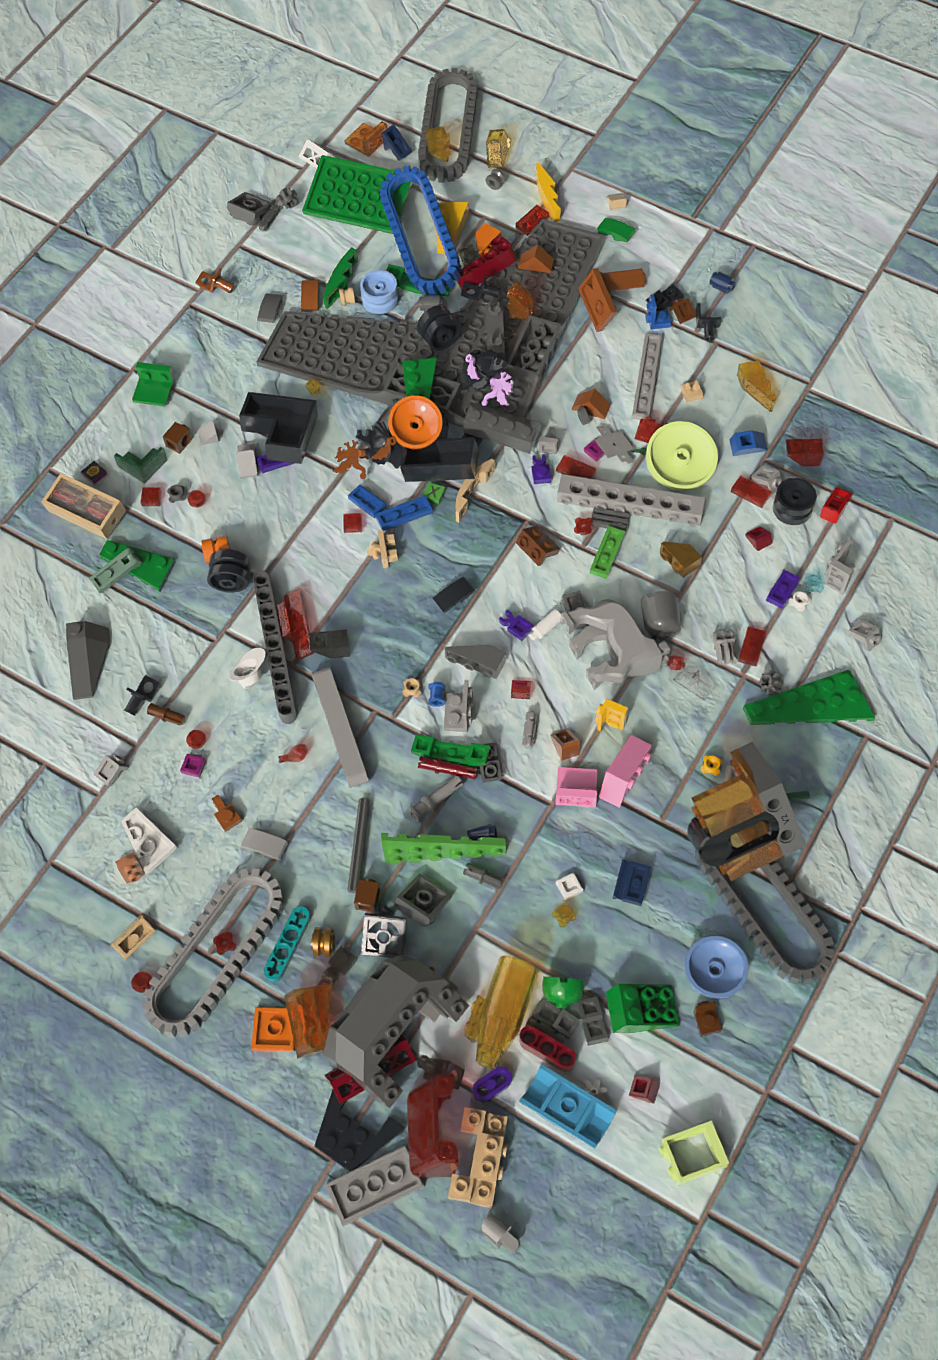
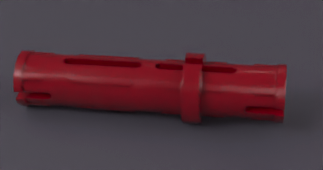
M422 756L419 758V769L435 771L436 774L441 772L476 780L478 768L445 762L440 758L437 760Z

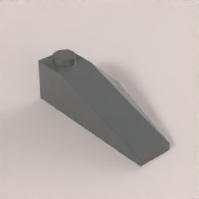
M87 621L66 623V640L73 700L93 698L99 679L98 675L101 666L104 664V656L109 648L108 627Z

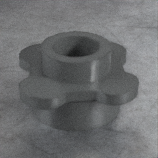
M173 485L167 490L170 496L169 502L174 503L175 501H184L186 499L184 486Z

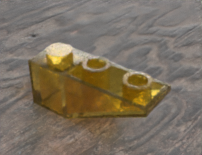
M759 360L739 364L737 377L742 389L769 412H772L774 404H776V397L771 392L770 381L765 377V368L761 366Z

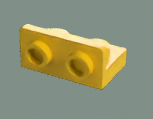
M606 699L604 704L599 705L596 715H598L595 721L598 723L597 730L601 731L605 722L612 728L624 729L627 721L628 707Z

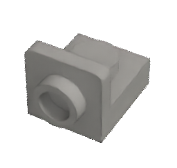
M764 465L751 476L753 482L767 486L770 494H774L782 483L780 471Z
M863 619L849 629L850 636L864 642L867 651H871L881 642L879 627Z
M106 755L93 775L107 786H112L121 770H127L129 766L118 755Z

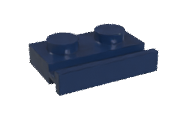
M622 859L613 899L642 906L651 866Z

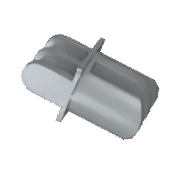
M731 630L729 633L721 631V633L717 634L713 632L714 650H716L718 665L722 664V655L724 664L730 663V655L732 663H737L733 631Z
M486 1217L482 1223L484 1237L493 1243L497 1249L502 1245L511 1253L518 1251L519 1242L510 1234L511 1226L508 1227L497 1217Z

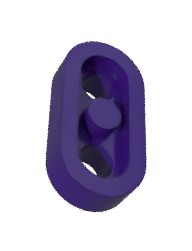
M497 1067L477 1080L472 1088L474 1098L478 1102L485 1103L502 1093L512 1083L511 1072L505 1067ZM502 1076L505 1078V1081L499 1083L497 1078ZM483 1088L487 1090L485 1095L479 1093Z

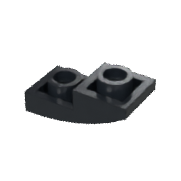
M674 284L663 292L658 290L654 293L657 306L656 311H662L671 307L673 301L684 298L683 293Z
M463 576L435 595L433 600L446 613L458 602L462 603L475 590Z

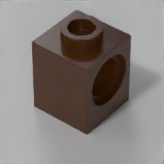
M174 422L163 435V440L167 448L180 454L191 442L192 436L190 429L186 425Z
M373 879L359 880L354 899L355 910L374 912L376 910L380 895L379 883Z

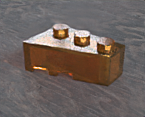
M332 983L294 989L284 995L297 1059L324 1052L329 1031L328 1010H330L331 1006L329 997Z

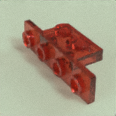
M297 589L284 596L285 603L277 604V617L281 624V635L293 643L296 659L301 660L312 655L314 651L302 591Z

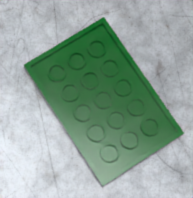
M322 155L302 212L309 216L393 234L381 202L380 189H382L381 184L383 180L388 181L386 176L389 173L394 176L396 174L394 170ZM413 182L403 183L394 191L393 202L400 219Z

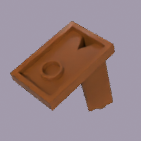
M598 268L592 269L578 288L596 332L603 331L617 313L608 291L645 287L646 275L642 268L600 273Z

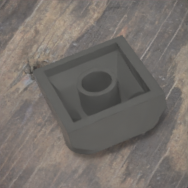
M244 192L228 201L227 209L234 219L244 221L248 225H256L260 221V216L271 207L272 203Z
M419 873L396 897L395 903L401 913L421 926H429L450 901L452 895Z

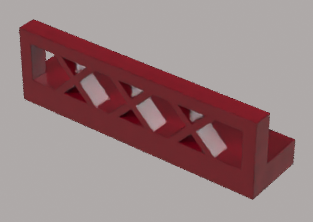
M402 1034L377 1065L383 1061L388 1062V1068L384 1072L391 1076L416 1061L407 1040ZM406 1050L408 1058L401 1062L396 1061L397 1054ZM337 1068L325 1074L340 1104L365 1090L353 1077ZM345 1083L351 1084L350 1091L341 1096L338 1087Z

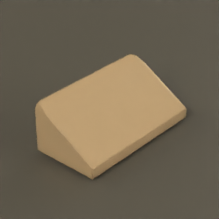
M140 915L110 945L126 960L157 930Z

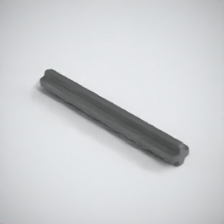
M360 798L358 801L347 888L349 893L356 894L361 877L369 811V799Z

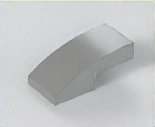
M249 828L241 846L246 850L259 852L264 857L280 860L288 842L277 836Z

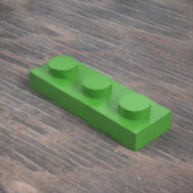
M611 526L607 527L591 565L590 574L605 579L608 578L625 537V531Z

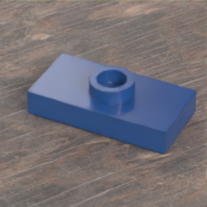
M362 485L357 486L348 495V499L374 519L376 518V513L383 511L387 507L385 502Z

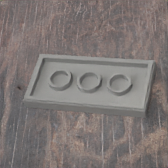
M406 1145L325 1183L343 1227L424 1188Z

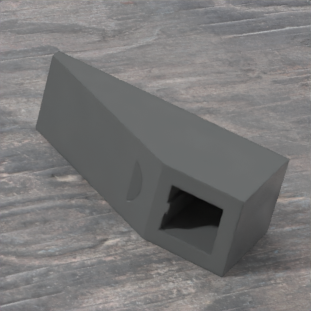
M490 645L450 646L444 649L445 658L449 662L461 664L471 671H478L487 678L497 679L506 662V652Z

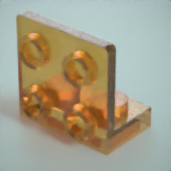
M381 121L374 128L366 123H362L344 142L346 145L369 157L383 144L381 133L387 129V123Z

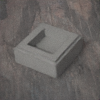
M540 436L539 452L556 454L558 438Z

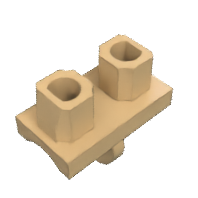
M383 530L378 531L379 545L375 541L371 542V546L367 548V554L373 556L375 560L381 554L383 568H389L388 563L398 561L396 549L386 550V547L395 546L394 534L384 535Z

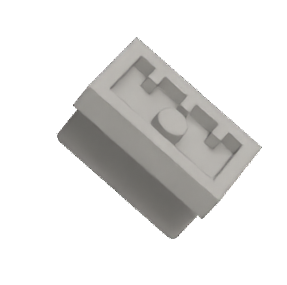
M851 539L846 544L842 543L837 550L838 554L836 557L832 556L827 563L828 568L824 572V576H826L824 584L842 595L847 590L854 571L848 565L843 564L852 544Z
M464 680V694L446 693L444 731L467 732L468 725H471L473 696L472 687H469L468 680Z

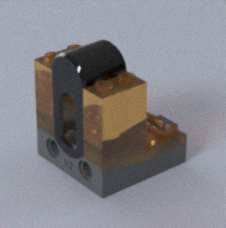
M753 742L730 752L733 758L730 760V764L736 777L691 798L694 806L691 808L695 817L688 825V838L701 860L708 866L719 867L723 875L727 874L731 881L806 846L782 782Z

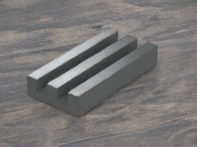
M594 507L590 526L601 528L611 526L626 532L629 513Z

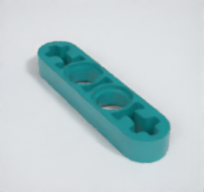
M299 906L291 912L264 967V975L268 981L278 982L283 977L310 922V913L307 908ZM302 913H304L305 919L301 918L298 923L299 927L296 926L298 922V918L296 915H301ZM290 930H295L298 933L297 937L293 940L286 937L287 932ZM282 948L289 951L285 958L277 956V952ZM274 960H276L279 963L277 966L278 974H273V976H271L269 970H274L276 966V962Z

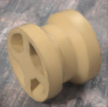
M352 287L346 290L339 289L342 306H345L346 303L355 304Z

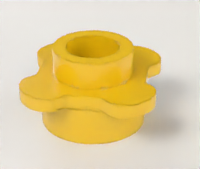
M712 755L704 756V764L701 766V771L718 776L722 760Z

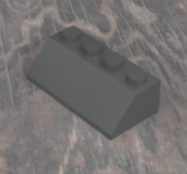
M477 402L469 407L464 419V433L529 454L542 427V423L489 406H483Z

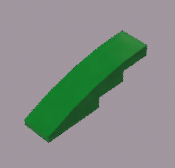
M352 247L341 258L327 283L323 296L326 309L340 297L339 289H348L347 280L353 275L352 267L358 262L357 250Z

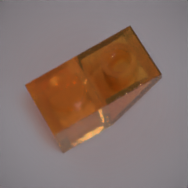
M514 281L512 287H509L507 292V298H509L507 310H510L511 318L527 321L529 315H532L534 310V297L517 281Z

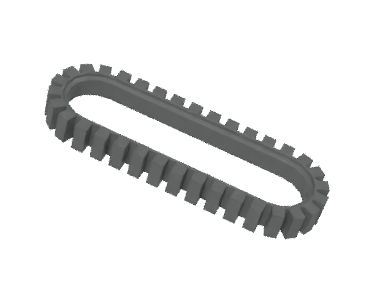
M452 68L451 72L448 69H444L442 74L437 72L434 74V77H431L427 88L418 160L420 171L422 170L426 176H429L431 181H435L438 178V183H444L445 178H447L448 182L454 181V177L459 179L462 177V173L466 172L469 165L477 102L476 80L473 79L470 73L467 74V71L462 69L458 73V68ZM457 84L464 87L467 91L457 161L452 165L440 167L432 164L429 160L438 93L443 86Z
M726 818L718 819L717 825L714 821L708 823L706 829L703 828L699 833L695 845L696 862L701 864L700 871L704 876L709 873L707 880L711 886L716 884L715 892L718 896L724 894L722 901L726 907L732 904L730 912L733 917L740 914L737 922L741 928L747 925L745 929L746 935L750 938L756 934L752 943L756 949L762 945L764 946L760 954L764 959L771 956L768 962L769 967L773 970L779 966L780 969L777 975L784 979L789 974V983L797 984L799 978H801L802 985L810 984L812 979L815 982L821 979L832 964L831 961L834 958L835 952L834 949H831L834 945L832 937L824 938L828 933L827 928L822 925L817 929L820 919L816 914L809 918L812 908L809 904L801 907L805 899L801 893L794 896L797 888L793 883L786 886L789 877L785 872L779 875L781 867L777 862L771 865L774 857L770 852L764 855L766 847L762 842L757 844L759 839L757 834L753 832L747 835L749 826L743 823L738 828L739 820L732 818L729 825H727ZM721 835H730L737 838L744 845L816 943L819 949V959L814 965L807 968H798L791 965L783 957L709 853V844L714 838Z

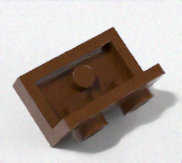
M537 525L522 529L516 541V544L537 566H541L545 558L557 555L560 551L555 542Z

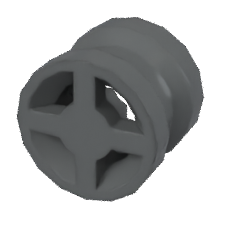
M493 169L491 175H488L485 181L488 187L497 190L500 184L504 183L506 177L501 170Z

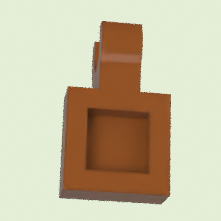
M219 795L211 798L218 810L214 816L225 832L242 822L232 804L225 806Z

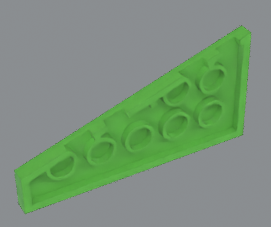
M381 833L385 863L399 864L402 861L417 863L427 859L439 861L442 858L457 860L465 856L479 858L482 855L500 856L506 853L505 838L481 837L477 841H473L466 836H461L460 840H451V836L420 834L415 838H411L407 834L399 833L398 837H388V833Z

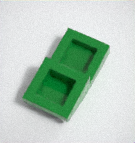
M604 218L597 227L599 234L612 235L614 241L628 242L636 232L633 227L610 218Z

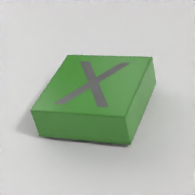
M428 482L422 496H426L429 502L440 504L445 487Z

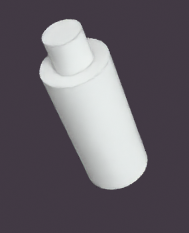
M554 609L532 628L533 632L529 634V637L532 640L536 638L541 639L561 622V614Z

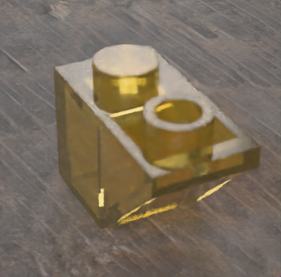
M444 126L425 129L428 152L443 162H448V155H450V147L447 145V143H450L449 133L445 132Z
M505 129L489 131L486 140L488 168L504 166L511 144Z

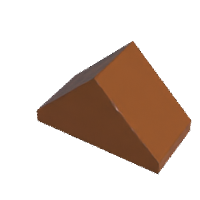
M537 244L521 254L518 269L551 273L554 258Z
M592 389L577 395L572 410L577 411L578 408L584 407L588 415L605 420L611 404L596 389Z
M568 728L550 734L561 761L579 755L580 740Z

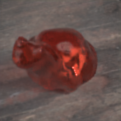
M297 744L288 754L278 756V762H301L308 752V747L305 744Z

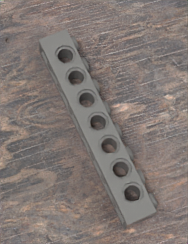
M561 474L557 493V502L566 505L572 504L584 508L595 507L629 513L634 516H645L652 519H663L670 522H681L699 526L705 497Z

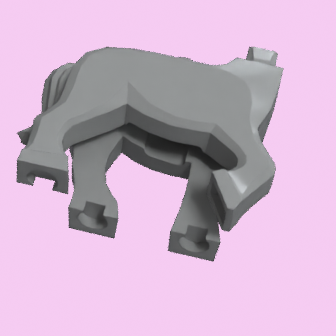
M605 599L596 603L592 608L579 607L573 611L561 613L560 620L562 624L566 623L568 634L574 632L576 627L582 623L589 624L581 633L569 639V648L576 660L582 656L585 647L590 643L606 640L607 650L612 660L604 661L601 665L586 669V677L594 690L604 681L621 683L625 680L626 676L642 677L660 671L662 664L668 662L667 654L670 653V648L667 643L662 641L656 644L654 639L646 638L643 635L641 626L639 624L636 625L627 609L616 601Z

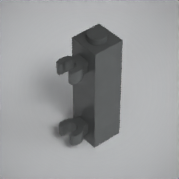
M488 302L485 305L487 350L492 349L498 355V359L505 361L503 304L497 302V305H491V302Z

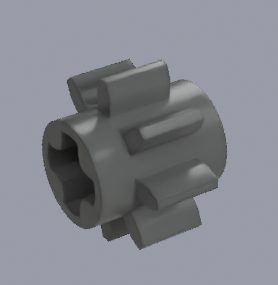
M290 188L282 189L277 196L281 207L285 206L286 209L293 208L298 201L296 191H291Z
M769 670L768 674L763 673L759 681L762 687L761 691L769 695H774V691L781 692L780 690L784 684L781 679L782 675Z

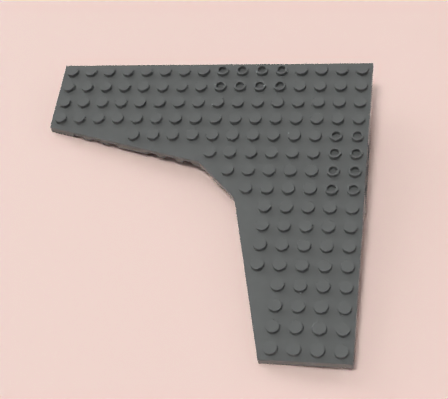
M542 219L531 231V235L523 240L522 245L518 249H515L514 253L517 260L493 275L489 282L487 281V284L501 288L498 299L483 294L479 301L472 300L471 303L469 302L466 306L460 308V311L451 313L461 324V333L456 342L445 350L436 351L428 345L417 332L418 322L415 324L403 320L391 322L390 319L375 321L374 318L352 316L339 318L338 315L324 317L322 314L306 315V313L284 311L256 361L257 366L394 406L399 400L406 397L402 361L437 358L430 400L438 407L441 413H445L448 423L464 427V419L469 407L476 402L482 404L486 394L493 391L491 385L480 390L474 389L473 386L463 390L461 387V374L466 356L474 350L482 351L481 353L487 351L485 305L488 302H491V305H497V302H500V304H503L505 362L508 363L507 370L504 372H506V375L511 376L507 382L511 383V380L514 382L512 385L513 392H510L509 395L506 394L508 406L501 405L497 401V397L488 399L486 406L525 418L580 296L578 288L590 273L605 240V235ZM538 244L554 258L551 273L518 269L521 254Z

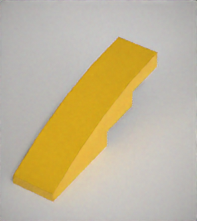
M538 162L536 163V181L540 198L552 220L558 222L560 221L561 209L558 206V195L555 193V182Z

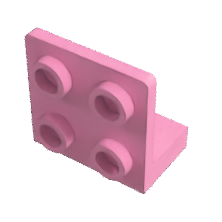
M558 767L556 805L596 807L597 770Z

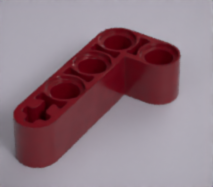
M502 236L496 237L490 243L492 246L491 251L463 267L461 272H459L460 278L457 281L461 291L464 282L477 286L482 283L485 274L487 275V280L513 264L517 257L511 243Z

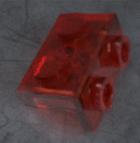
M646 417L645 420L640 419L634 439L649 443L656 430L668 423L663 422L661 425L656 423L655 419Z

